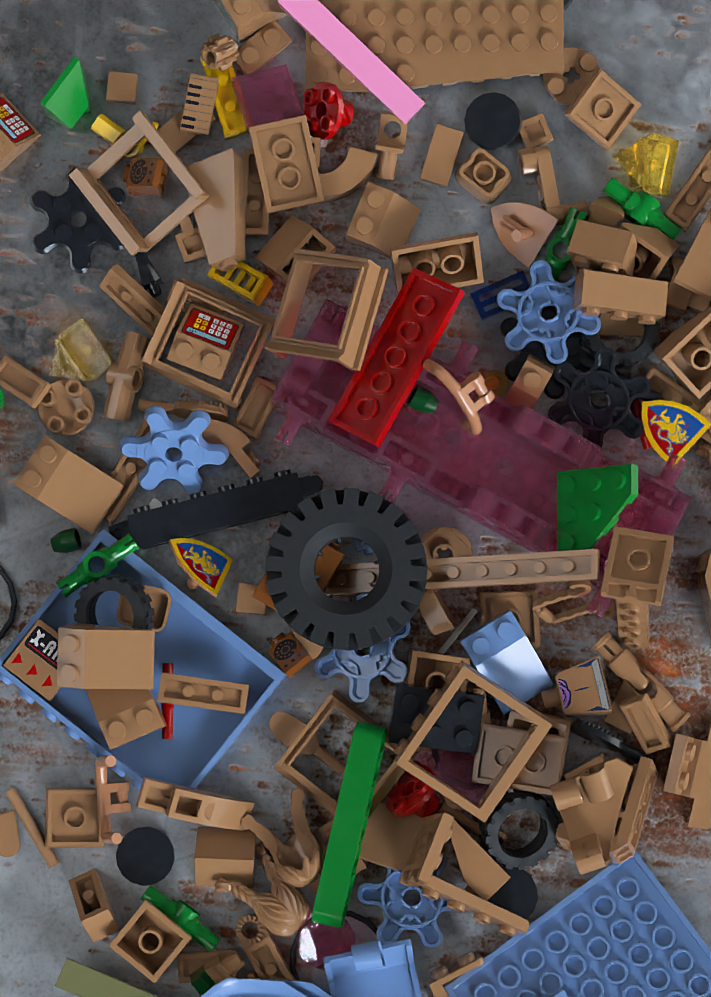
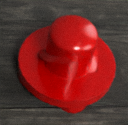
M319 82L312 89L308 88L304 92V115L307 117L312 137L328 140L337 133L340 127H347L352 122L354 117L353 105L350 101L343 100L342 94L335 84Z
M419 761L414 762L436 777L433 770L428 766L421 764ZM405 770L388 792L386 807L397 817H405L415 813L420 818H424L435 812L439 799L433 793L434 789Z

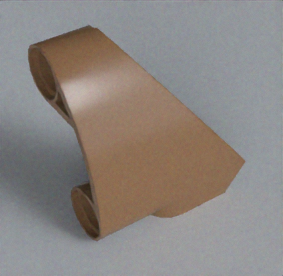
M617 757L583 769L579 776L550 785L558 811H560L568 833L572 853L580 875L606 867L609 862L620 808L633 766Z

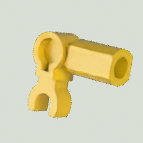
M100 114L91 126V130L112 145L126 133L122 127L104 114ZM153 121L152 125L156 128V130L158 128L159 123ZM146 136L124 156H140L147 141Z

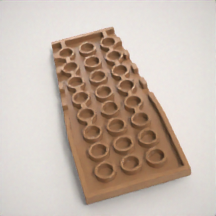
M318 0L410 89L428 88L429 85L443 84V86L456 85L458 82L472 81V83L484 82L483 80L496 78L505 80L525 75L533 77L544 73H564V0ZM306 32L305 91L308 88L312 89L319 82H330L335 84L340 92H369Z

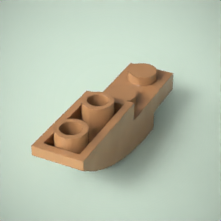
M144 776L136 806L163 813L167 817L183 821L247 831L241 825V818L252 814L254 802Z

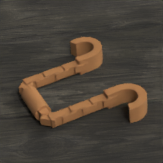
M590 580L569 581V589L536 599L531 604L532 610L543 621L553 624L587 613L594 614L602 611L603 620L609 619L616 614L615 603L611 598H598L587 602L586 605L555 615L545 607L571 597L575 599L588 594L592 589Z

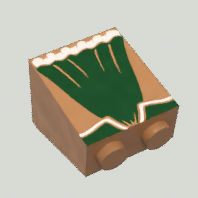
M212 0L239 43L255 35L274 19L278 21L287 15L280 8L278 0Z

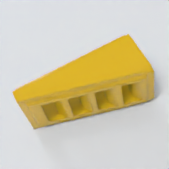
M243 262L237 263L238 266L236 268L228 270L224 277L220 276L221 270L213 266L207 273L210 279L258 307L273 286L269 276ZM237 269L241 270L234 282H231ZM247 276H251L245 287L242 288L241 286Z

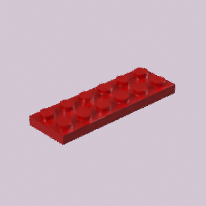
M413 267L367 349L361 370L355 371L328 422L380 448L422 372L424 361L429 359L465 292L454 285Z

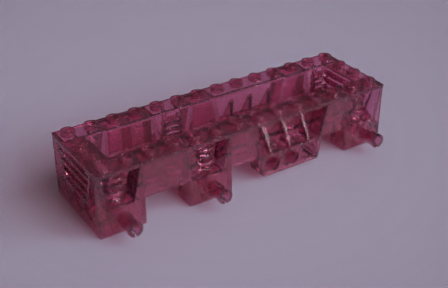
M326 298L304 340L338 345L348 306H340ZM373 324L367 349L379 330V326ZM463 340L451 363L443 362L430 355L429 359L444 367L460 384L469 376L467 370L479 348L472 345L468 354L465 355L470 343ZM295 355L271 397L273 410L286 417L278 433L274 436V439L280 443L288 432L283 443L291 447L299 429L303 426L389 473L386 482L378 495L383 496L385 499L389 490L392 489L387 501L395 504V500L402 487L407 483L533 553L557 551V503L552 502L549 498V490L557 487V471L622 465L605 456L597 444L525 405L514 406L497 396L477 411L482 424V431L478 435H473L461 427L462 420L467 418L453 394L435 375L424 368L404 403L408 402L416 385H419L431 391L439 400L433 414L421 413L411 408V413L408 417H396L380 448L328 422L346 389L342 384L343 378L350 374L354 375L356 371L345 367L338 361ZM473 390L468 395L472 399L477 393ZM453 430L458 431L462 436L461 444L455 447L448 445L445 440L446 434ZM670 454L659 476H652L640 469L638 471V496L632 504H627L618 515L620 519L616 527L672 536L692 500V497L679 491L675 485L687 461L681 458L676 467L673 468L679 456ZM506 458L512 461L514 466L512 473L508 475L501 474L497 469L499 460ZM610 531L607 536H602L594 546V549L599 550L600 580H590L591 585L598 589L586 610L594 613L600 603L595 614L600 618L604 617L613 599L601 596L613 531Z

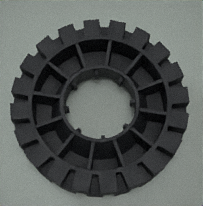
M344 488V490L330 489L319 492V495L306 498L298 503V507L292 512L289 511L280 521L281 525L278 530L273 533L265 565L269 595L281 618L296 633L310 642L334 650L351 651L362 650V648L370 646L373 647L396 635L405 627L406 623L414 616L420 606L419 604L424 596L427 583V560L423 542L418 530L411 519L409 520L404 514V511L393 502L391 503L384 499L381 495L371 491L369 493L360 491L356 488ZM344 538L359 540L362 547L365 544L368 545L378 559L374 561V564H379L377 582L370 585L373 589L359 600L352 597L353 601L351 602L332 599L334 596L332 593L328 597L317 583V579H320V576H315L317 558L324 555L321 551L328 544L338 540V543H342L341 539Z

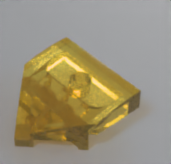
M652 133L638 139L637 142L613 156L617 164H621L629 178L628 184L631 188L637 187L640 191L642 190L661 197L669 196L679 140Z
M85 318L79 319L59 334V339H55L54 344H56L50 375L94 382L107 373L108 367L114 359Z

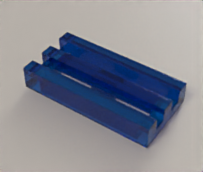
M523 270L470 293L482 321L506 310L497 306L485 312L484 307L497 302L498 295L482 302L479 297L519 279L522 284L511 289L517 292L528 290L530 285Z

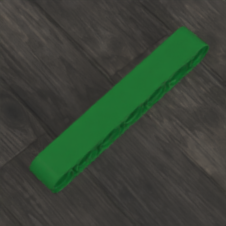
M360 721L356 723L313 908L312 922L342 929L386 742V727Z

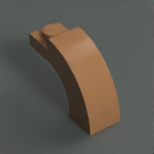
M349 147L345 161L337 169L319 174L325 200L323 202L343 199L361 188L371 176L378 160V154Z
M210 419L209 426L202 432L203 439L208 443L226 446L229 454L236 460L250 479L261 474L257 468L261 463L251 451L248 453L243 451L252 444L248 437L228 423Z

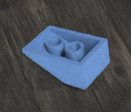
M506 610L458 640L478 672L523 702L528 701L554 685L511 610ZM492 696L503 715L513 710Z

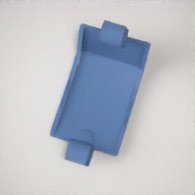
M410 939L381 945L380 940L351 945V952L323 958L332 997H422Z

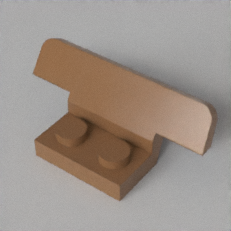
M711 727L707 741L676 733L663 791L694 798L688 827L709 829L711 827Z

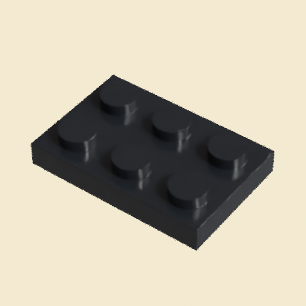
M396 682L388 733L389 743L398 744L402 738L408 739L413 732L410 728L413 721L420 713L422 715L426 713L430 707L427 704L429 698L436 689L441 691L442 688ZM457 690L419 747L476 754L485 700L484 694Z

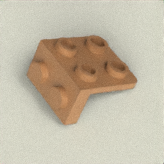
M471 951L456 959L458 964L450 968L443 965L431 971V978L427 979V982L432 992L427 994L428 997H448L443 984L485 963L479 953L474 955Z

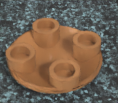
M59 379L50 383L51 388L37 406L41 423L50 432L61 436H69L81 432L88 426L94 415L95 404L90 390L83 383L75 379Z

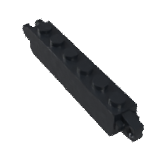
M290 469L274 473V478L263 481L262 476L246 480L245 486L235 488L234 484H228L218 487V492L207 495L206 491L190 494V500L179 502L178 498L162 501V507L150 509V505L133 509L134 514L127 515V520L108 527L109 534L119 541L126 534L130 533L134 539L132 542L135 541L138 547L145 550L169 544L170 539L192 538L286 514L289 511L292 512L298 507L297 504L304 500V497L321 492L324 482L317 475L298 478L297 472L291 474Z

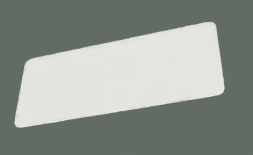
M472 609L440 648L438 651L440 654L443 655L477 613V610Z

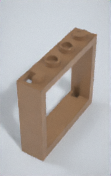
M461 661L458 666L454 665L445 675L444 679L447 682L442 690L436 689L427 702L430 707L424 715L420 713L415 718L410 727L413 732L408 739L402 738L398 743L399 745L394 751L397 754L395 762L398 766L485 823L552 727V723L549 718ZM465 678L533 722L477 804L410 760Z

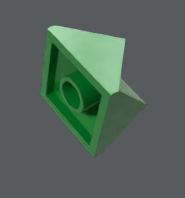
M75 56L40 102L49 118L70 129L73 128L82 114L91 113L86 75L80 60Z

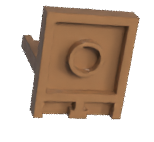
M614 526L601 596L616 599L619 644L635 650L641 647L648 648L650 639L649 604L661 606L674 536Z
M444 812L424 817L398 882L408 887L414 886L421 889V894L429 899L438 900L440 898L448 902L447 907L462 913L466 910L474 914L473 919L480 923L489 925L491 922L499 926L498 930L506 935L514 937L516 934L527 933L529 922L526 919L432 876L433 871L439 867L442 861L443 854L441 850L444 842H448L453 833V826L451 824L454 817Z

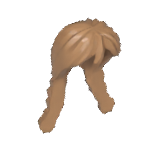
M300 788L293 789L291 793V815L293 816L294 831L297 836L293 847L283 845L274 833L256 822L251 815L248 814L241 818V825L245 829L255 832L256 836L262 840L264 846L269 849L270 854L273 856L275 869L281 878L288 884L298 888L307 886L321 877L325 860L322 845L311 834V829L308 826L305 811L302 808L305 791Z
M261 841L256 845V850L260 854L265 874L272 883L271 893H258L243 886L240 882H233L224 878L217 880L214 884L215 890L217 892H231L235 897L246 902L254 909L259 921L272 934L284 937L290 936L300 930L308 921L310 913L308 900L298 887L288 884L277 873L270 851Z

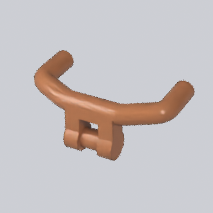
M431 359L425 360L423 368L435 375L447 387L467 416V418L462 420L461 427L473 435L480 434L482 424L477 411L495 398L492 390L484 384L485 379L478 371L474 372L459 384L440 364ZM475 390L477 395L471 399L468 394Z
M101 755L95 762L100 836L106 844L117 845L121 843L122 836L120 833L112 832L110 813L131 811V802H128L130 785L129 782L107 784V767H113L116 764V758L112 755ZM116 792L117 803L111 804L110 793Z

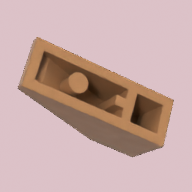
M453 819L451 824L453 826V833L450 839L463 879L468 884L464 889L488 901L511 877Z

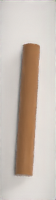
M14 787L5 792L49 869L59 863L51 848H45V837L16 788Z

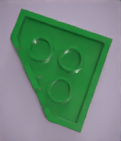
M624 464L557 471V551L594 549L600 538L607 536L620 519L618 515L627 504H632L638 496V465Z

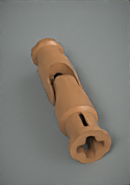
M610 630L591 647L593 651L597 650L609 663L608 667L618 677L630 682L628 685L636 696L641 695L639 691L646 688L651 680L656 684L657 693L649 698L657 713L670 726L669 730L672 733L691 716L689 712L685 713L673 701L674 696L649 671L645 669L642 671L636 657L627 648L623 649L614 640ZM605 645H607L615 653V655Z

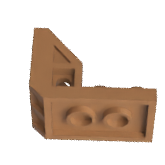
M641 756L639 764L633 765L630 775V781H633L631 791H626L623 797L622 809H625V811L619 812L609 862L621 864L634 857L658 776L656 766L650 758ZM564 823L558 825L555 837L563 849L572 851L568 833Z

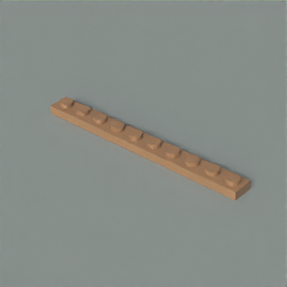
M585 549L426 559L427 583L425 590L600 580L599 550ZM374 562L341 564L327 587L325 594L369 593L373 589L370 586L371 583L376 584L379 564L375 565Z

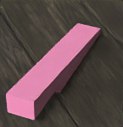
M318 0L277 1L281 9L311 35L332 58L402 123L406 124L425 104Z

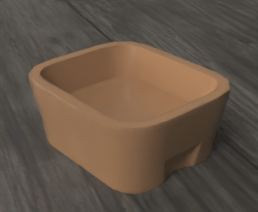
M482 148L474 150L455 173L456 181L459 185L484 204L494 203L512 181V175L508 168Z
M143 585L145 588L143 591L146 595H150L152 602H150L151 608L154 607L155 615L152 616V621H154L152 630L160 632L167 623L171 607V596L164 589ZM120 594L116 618L124 626L132 627L134 619L132 607L127 599Z
M425 590L418 609L432 634L437 635L457 628L456 621L439 590Z

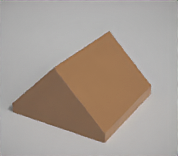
M198 827L194 857L195 886L215 887L214 884L217 880L224 878L233 882H240L248 888H254L255 832L250 831V829L240 831L216 827Z

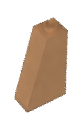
M231 148L186 166L205 190V193H208L210 196L193 212L209 265L221 271L234 269L238 266L237 263L246 260L244 158L240 152Z

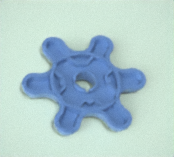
M538 260L530 267L532 284L528 290L517 292L512 289H503L497 296L498 305L504 310L513 311L518 317L516 327L508 332L505 337V344L512 351H520L529 342L539 341L546 348L548 360L551 363L560 364L568 356L566 348L567 337L573 332L594 335L600 330L601 321L598 316L582 315L581 310L573 309L576 275L568 282L559 283L552 277L550 264L544 260ZM545 307H555L557 315L553 319L545 320L541 316V312Z
M150 406L146 409L144 415L146 422L150 426V431L142 437L125 436L119 444L120 450L125 456L141 458L146 462L147 465L140 472L138 478L140 485L146 490H153L162 480L170 478L181 482L184 490L189 494L199 492L204 483L203 478L198 472L199 467L205 464L221 465L229 456V451L223 444H212L203 439L202 432L209 426L211 418L204 410H195L190 413L185 421L174 422L168 418L166 411L162 407ZM175 447L182 452L179 455H175V458H172V455L167 453L169 448Z
M368 593L358 595L356 600L363 598ZM409 621L396 635L391 636L385 642L378 645L370 646V653L365 656H361L358 650L331 649L328 655L321 657L315 663L316 674L325 679L332 677L336 673L345 674L350 681L349 696L354 702L358 703L364 702L369 698L370 684L375 676L384 675L394 683L404 681L407 677L408 669L403 662L395 658L393 649L396 641L405 638L409 634L411 628Z
M442 851V861L439 867L432 873V876L437 878L440 877V873L447 865V857ZM386 868L387 877L382 883H364L358 888L357 898L362 904L377 905L384 912V921L376 932L377 939L381 941V944L396 942L401 932L410 929L419 934L424 946L432 949L437 948L443 939L442 932L437 925L438 915L446 910L458 912L447 907L448 902L440 898L438 900L429 899L421 894V889L399 883L401 872ZM409 890L418 892L420 902L414 906L406 904L403 898L405 892Z

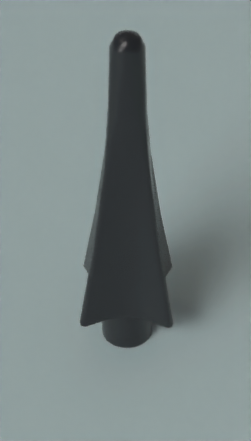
M137 252L135 258L142 286L145 290L149 289L152 297H157L162 294L159 284L163 283L161 277L146 253Z

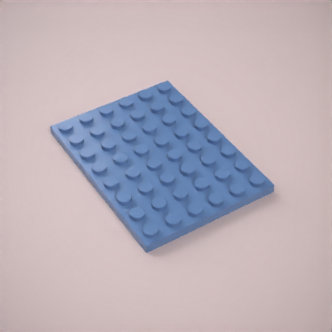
M635 851L634 857L621 864L612 863L532 922L527 933L516 934L483 959L485 963L462 974L444 988L450 997H552L562 989L568 997H711V950Z

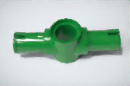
M614 177L610 179L602 190L622 205L625 211L624 217L632 224L657 228L673 240L681 231L680 227L662 214L663 211L659 209L661 204L647 192L642 190L639 193L637 191L633 192Z
M571 206L562 229L557 231L554 239L549 243L548 253L544 260L550 264L551 274L555 281H558L561 271L566 270L571 259L569 254L565 258L557 257L554 253V247L558 242H565L569 247L577 220L584 221L587 213L579 211L575 219L579 209Z
M130 533L108 548L105 546L99 551L89 553L84 561L77 565L76 570L60 581H57L56 584L59 589H63L61 591L63 595L67 598L85 584L108 576L111 570L119 565L117 562L136 549L138 550L139 547L135 541L132 542L134 539ZM97 557L103 558L105 561L104 570L100 573H93L90 569L91 561Z
M149 886L140 898L142 901L148 900L192 936L191 939L211 953L221 939L201 924L202 920L198 918L200 914L180 899L178 901L175 899L171 901L153 886Z

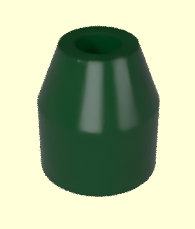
M419 385L415 386L407 402L408 407L418 412L432 414L439 404V400L431 391Z
M75 527L60 531L50 539L54 552L70 553L82 548L81 538Z

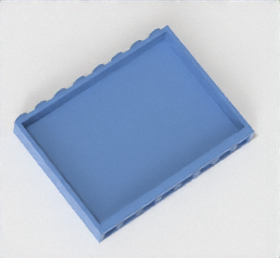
M103 529L67 575L76 570L77 565L84 561L89 553L99 551L105 546L108 548L118 540ZM132 552L117 562L119 565L111 570L109 576L114 574H120L122 577L129 576L135 579V583L164 589L171 596V607L165 628L160 632H155L154 685L152 691L156 701L158 699L162 663H174L173 674L249 685L245 714L174 704L173 739H162L161 728L110 750L86 689L61 687L54 698L49 701L3 666L38 619H41L57 632L58 627L77 623L74 621V614L77 613V608H74L75 602L80 599L79 593L88 585L85 584L67 598L61 592L63 589H59L57 586L0 657V680L8 686L12 682L21 689L18 693L30 704L34 701L44 707L41 712L53 722L59 719L66 725L64 731L75 740L81 737L89 743L87 749L96 757L101 755L114 756L116 764L110 768L121 777L125 774L129 775L135 780L132 785L138 791H140L144 776L197 789L283 681L286 674ZM97 557L91 561L90 569L93 573H100L104 570L105 561L103 558ZM106 591L99 596L95 608L98 625L128 627L119 623L116 618L120 593ZM157 702L161 710L162 702Z

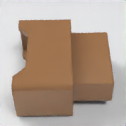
M673 256L668 266L672 275L668 284L666 309L682 315L686 309L698 313L703 312L708 308L710 301L673 282L684 261Z

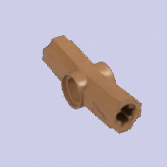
M126 332L117 361H113L107 370L106 382L109 385V390L102 416L126 422L129 421L135 392L141 389L144 381V370L142 368L144 362L142 358L151 341L148 337L135 332Z

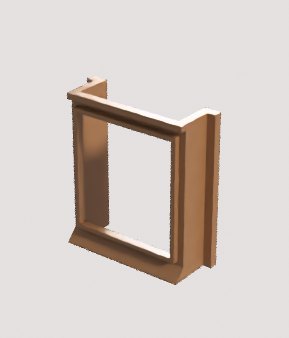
M142 111L137 112L132 117L135 125L87 169L76 168L69 174L70 178L131 256H134L137 252H148L210 197L152 125L148 116H145ZM146 136L192 196L144 238L99 181V178Z
M294 248V259L271 339L264 348L272 352L273 356L286 359L287 353L338 361L351 370L360 371L389 270L380 267L369 258ZM313 264L359 270L338 345L292 338Z
M183 277L181 282L177 281L142 358V361L145 362L143 367L238 410L242 402V393L266 340L274 328L276 319ZM189 294L259 326L230 393L159 361Z
M333 690L274 767L276 771L298 788L304 790L307 795L334 816L337 801L291 766L292 762L335 707L355 723L360 721L381 726L336 690ZM387 731L385 746L394 752L399 744L388 742L389 731ZM414 752V754L410 758L411 761H413L414 757L417 755L416 752ZM395 760L375 786L369 817L405 772L403 768L396 764Z

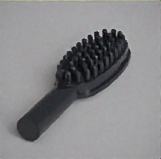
M577 718L570 728L576 735L608 750L620 752L638 763L641 756L652 759L654 763L656 761L655 757L645 754L632 746L624 745L622 743L623 738L621 736L616 737V733L613 734L612 731L608 733V729L604 730V727L599 728L600 725L595 726V723L590 724V721L585 723V719Z

